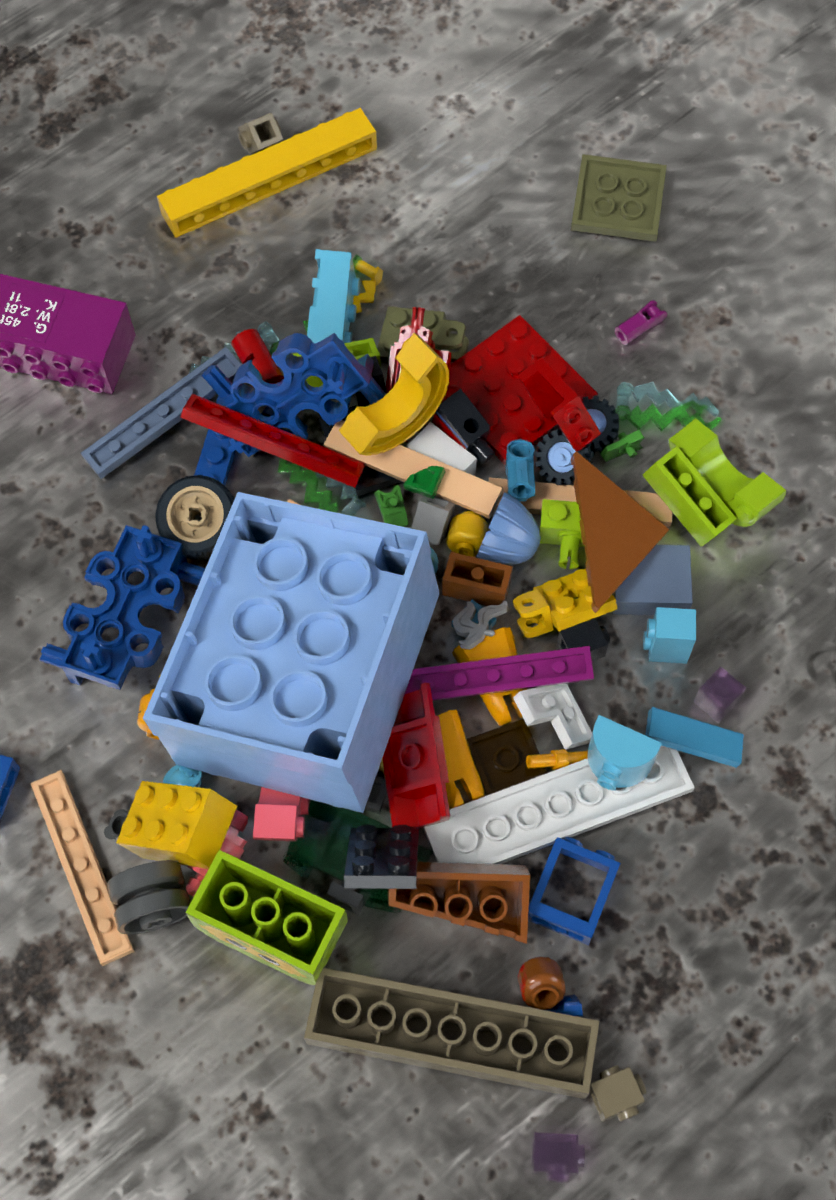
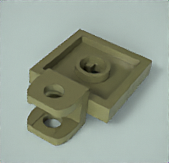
M387 308L377 347L381 363H389L391 346H394V342L399 341L400 327L411 325L413 309ZM425 310L423 327L433 332L432 339L435 343V350L450 351L452 353L451 362H455L466 354L469 340L465 336V324L459 321L446 320L445 312ZM460 348V350L456 352L450 350Z

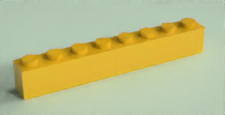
M361 107L354 111L346 112L340 117L326 123H321L303 133L295 134L287 140L270 145L264 150L247 155L227 166L219 167L215 171L194 178L181 186L166 190L164 193L157 195L161 214L174 237L177 238L377 150L376 130Z

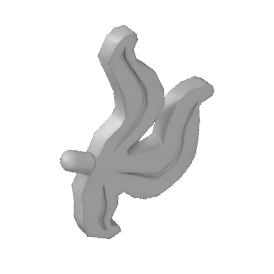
M470 601L466 602V608L460 611L453 619L456 634L466 637L464 641H458L459 646L470 650L481 643L485 635L494 636L495 632L489 630L488 622L494 617L507 613L509 609L508 602L503 601L500 605H489L480 609L478 612V624L471 621L476 614L474 604Z

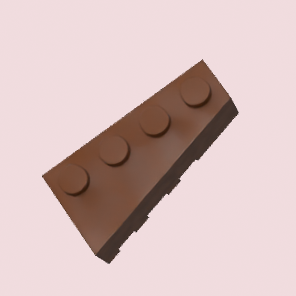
M418 862L416 889H388V904L392 907L433 918L435 916L449 920L453 924L482 929L484 932L498 936L500 934L511 937L515 941L527 944L530 874L526 865Z

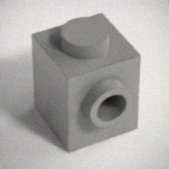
M426 496L422 497L419 500L411 529L427 532L429 545H439L447 536L456 504L438 496H435L434 499Z

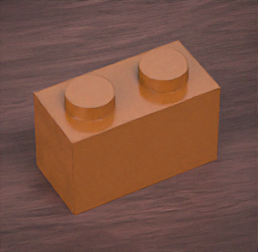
M450 552L442 581V595L464 601H471L473 599L478 604L485 606L500 605L507 599L513 566Z

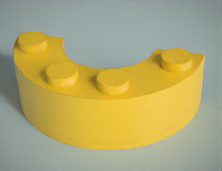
M415 333L403 343L402 349L395 357L401 365V372L394 387L376 403L366 407H356L346 417L345 423L338 430L360 455L370 456L384 453L408 440L428 422L445 396L449 384L447 364Z

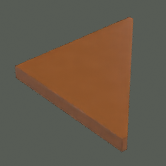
M576 451L570 460L574 469V488L576 502L579 504L581 518L579 523L582 544L585 546L588 586L591 587L593 601L591 607L596 613L670 529Z

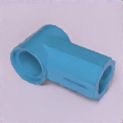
M522 439L511 441L508 444L505 473L507 475L508 494L518 501L526 502L527 499L535 496V448L531 442Z

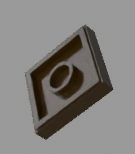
M524 719L467 738L485 796L547 773L545 767H527V755H537L539 751Z

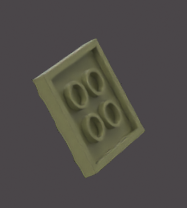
M582 154L571 231L656 242L667 165Z

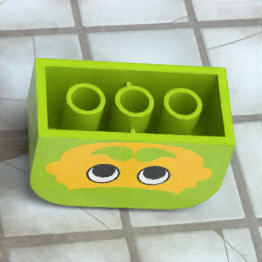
M221 850L217 852L185 912L193 926L209 937L277 971L310 985L316 984L322 969L325 968L348 922L345 909Z

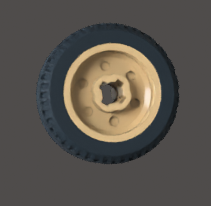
M192 475L175 481L163 492L157 504L155 521L159 535L182 543V552L187 559H210L234 502V496L225 485L208 476ZM196 515L202 518L199 522L195 518Z

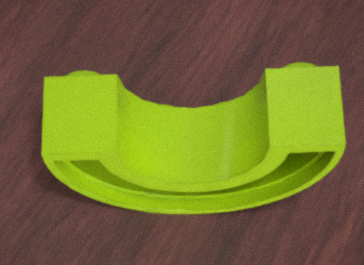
M696 418L669 439L670 451L678 446L736 516L737 519L732 524L741 527L752 526L783 501L786 489L764 472L755 479L748 478L740 473L724 455L719 444L718 435Z

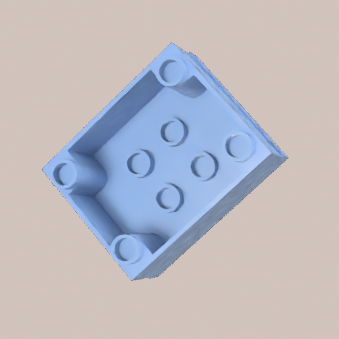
M237 492L143 716V720L153 735L158 736L175 764L211 775L222 776L330 804L334 807L363 813L440 594L430 556L431 549L427 532Z

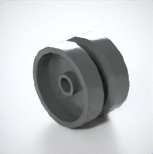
M163 860L145 863L129 868L109 879L106 885L110 901L115 905H119L114 913L118 931L121 934L130 935L155 931L188 917L185 912L191 902L187 891L180 889L185 879L179 862Z

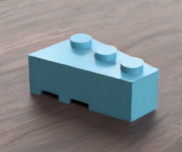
M316 249L315 259L318 264L317 278H313L312 288H315L313 305L310 306L307 336L314 343H318L335 333L344 343L352 342V332H349L350 322L354 323L356 319V305H353L354 296H359L360 278H356L351 252Z

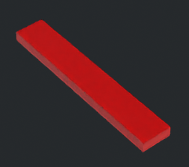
M195 394L191 395L182 409L180 418L354 488L365 466L363 462Z

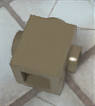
M272 112L238 127L240 143L244 149H248L249 154L283 140L281 128Z
M619 1065L613 1066L599 1073L601 1079L590 1084L589 1093L602 1122L618 1116L620 1122L639 1114L637 1107L645 1102L643 1095L647 1094L645 1085L638 1073L633 1075L630 1067L620 1070Z

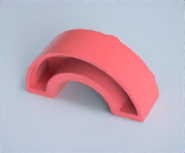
M261 787L259 802L255 804L253 839L296 842L298 838H303L305 818L302 815L309 814L310 799Z

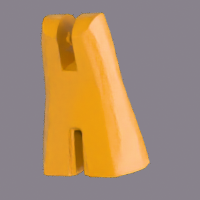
M510 627L494 630V636L485 635L484 640L474 648L469 650L458 645L453 649L452 654L458 663L516 656L518 653L512 629ZM527 689L482 694L480 697L493 719L499 726L511 722L508 706L503 697L509 695L516 714L519 718H522L513 697L520 691Z
M456 709L437 715L440 720L449 783H446L449 809L464 804L460 791L454 783L457 780H460L471 801L485 796L482 782Z

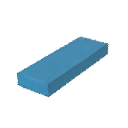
M655 707L648 711L645 736L661 742L662 746L735 768L741 764L744 734Z

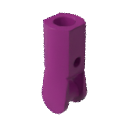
M652 300L636 314L615 327V335L623 345H627L647 330L662 323L667 317V312L665 310L661 311L657 307V302Z

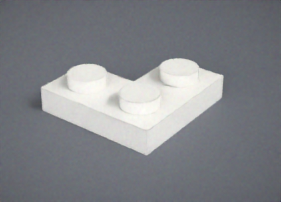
M567 684L523 690L513 697L526 725L531 726L551 721L565 750L590 743L592 731Z

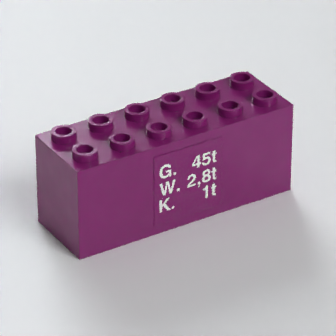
M0 274V368L10 373L20 372L29 374L39 380L50 379L58 381L68 387H73L74 385L84 387L94 393L105 392L113 394L136 336L126 302Z

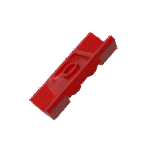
M427 682L420 684L419 690L404 694L382 757L392 827L395 825H407L411 828H422L450 819L446 783H449L440 720L439 716H435L430 683Z

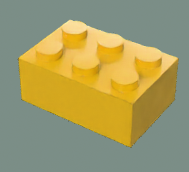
M141 781L116 843L143 859L155 861L173 860L179 862L180 865L209 869L217 852L222 847L237 805L212 789Z

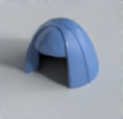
M504 492L489 525L490 530L486 532L476 558L505 565H514L528 561L537 551L541 540L537 522L527 508L510 494Z

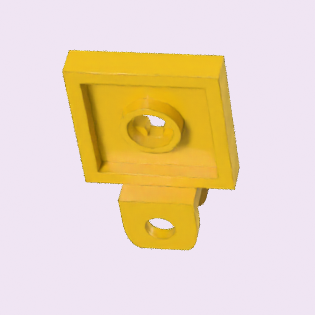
M586 568L576 570L555 580H549L542 585L533 587L532 591L521 594L513 599L514 608H516L521 616L517 619V624L526 638L537 637L553 631V624L559 632L617 610L616 599L613 595L596 613L592 610L591 604L593 601L591 587L588 586ZM527 603H532L531 606H524ZM532 623L538 624L534 627H528V625Z

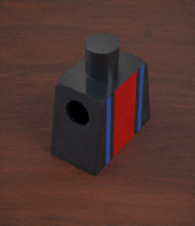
M461 388L439 405L432 423L469 453L473 454L481 464L490 460L496 453L486 442L491 430L490 425Z

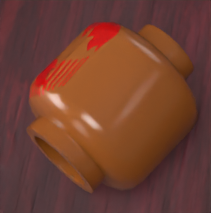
M540 956L531 958L520 967L518 982L522 999L528 1006L546 1010L562 1001L565 996L566 986L561 967L555 960Z

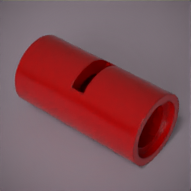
M256 329L244 330L233 338L231 345L241 363L244 364L251 360L252 364L260 372L264 382L276 384L284 379V375L272 359L270 351Z

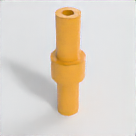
M565 749L551 750L550 754L527 755L526 764L528 768L551 767L553 770H557L587 759L588 751L567 752Z

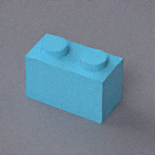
M656 607L653 619L648 618L647 631H644L643 650H648V662L687 664L696 641V609Z

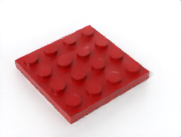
M521 315L450 364L449 384L446 392V399L460 388L490 425L491 430L486 442L496 452V457L504 465H506L507 446L511 441L522 439L536 446L539 441L544 439L543 436L560 428L553 416L546 419L541 414L517 377L538 359L543 357L574 390L581 401L586 396H588V399L598 396V393Z

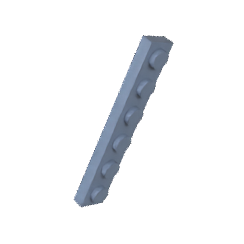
M226 347L81 452L83 459L102 479L183 419L180 418L182 409L192 394L207 400L217 394L202 377V373L212 364L217 365L225 376L233 382L237 369L242 364Z

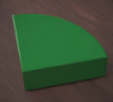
M429 466L410 475L403 486L408 491L434 499L445 469L440 466Z

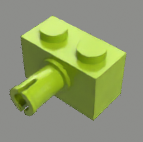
M543 499L539 527L540 543L561 545L560 559L558 561L559 567L566 569L568 557H570L569 569H576L579 567V547L585 548L582 544L579 523L581 520L579 504L571 501Z

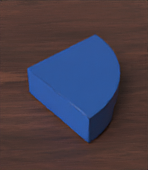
M575 994L564 996L559 1004L546 1009V1011L566 1015L583 1016L582 1004Z

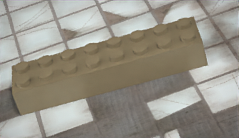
M323 968L315 984L304 1039L308 1045L586 1099L590 1090L600 1021Z

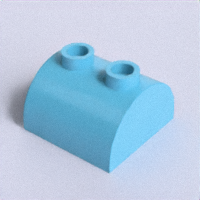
M598 715L588 747V763L592 772L598 778L597 783L600 786L612 791L616 790L617 787H631L637 785L648 776L662 743Z

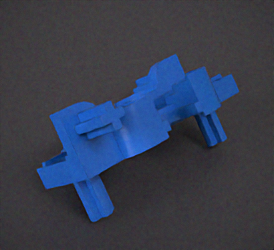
M301 333L291 334L279 341L277 350L272 354V359L282 369L284 379L276 384L264 382L260 372L252 364L251 360L237 369L233 383L217 365L212 364L202 373V377L218 394L217 404L303 439H308L309 434L307 433L308 426L304 425L296 416L301 410H314L320 414L328 425H334L346 417L351 397L356 392L360 391L370 404L376 403L386 395L371 376L374 364L372 358L366 354L356 360L344 345L343 340H340L335 333L318 343H314L308 336ZM292 353H298L301 357L294 356ZM310 376H317L323 381V385L312 387L307 383L306 379ZM330 399H336V400H338L339 402H334V401H332V400H330ZM269 406L274 410L275 414L270 417L263 416L258 408ZM229 438L228 449L231 452L237 450L239 454L244 452L247 457H250L260 451V449Z
M126 525L114 552H99L91 559L85 571L86 575L84 578L87 582L107 590L105 602L96 608H87L77 603L69 605L63 619V627L71 641L68 650L47 643L46 647L43 646L41 650L40 661L62 668L71 683L81 685L83 679L86 678L104 684L107 687L121 690L132 667H151L157 662L164 648L161 641L162 632L145 627L140 623L139 616L141 611L145 607L154 604L179 614L185 599L180 580L198 586L205 568L187 562V558L182 552V543L152 534L149 527L145 525L142 526L141 530ZM107 569H115L110 575H102ZM133 572H141L145 575L143 582L139 585H131L127 582L129 575ZM166 588H173V589H174V590H173L170 594H168V595H161V594H160L161 591L164 590V589H166ZM89 624L84 631H75L79 625ZM112 627L119 630V635L114 641L107 642L102 640V633L107 628ZM139 644H148L144 651H134Z

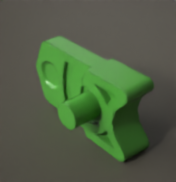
M640 430L628 435L622 432L618 435L619 441L606 446L601 452V456L606 462L624 454L633 458L637 455L636 451L643 448L640 442L644 439V436Z
M396 485L390 493L377 490L375 497L384 523L402 527L407 526L408 518L400 486Z

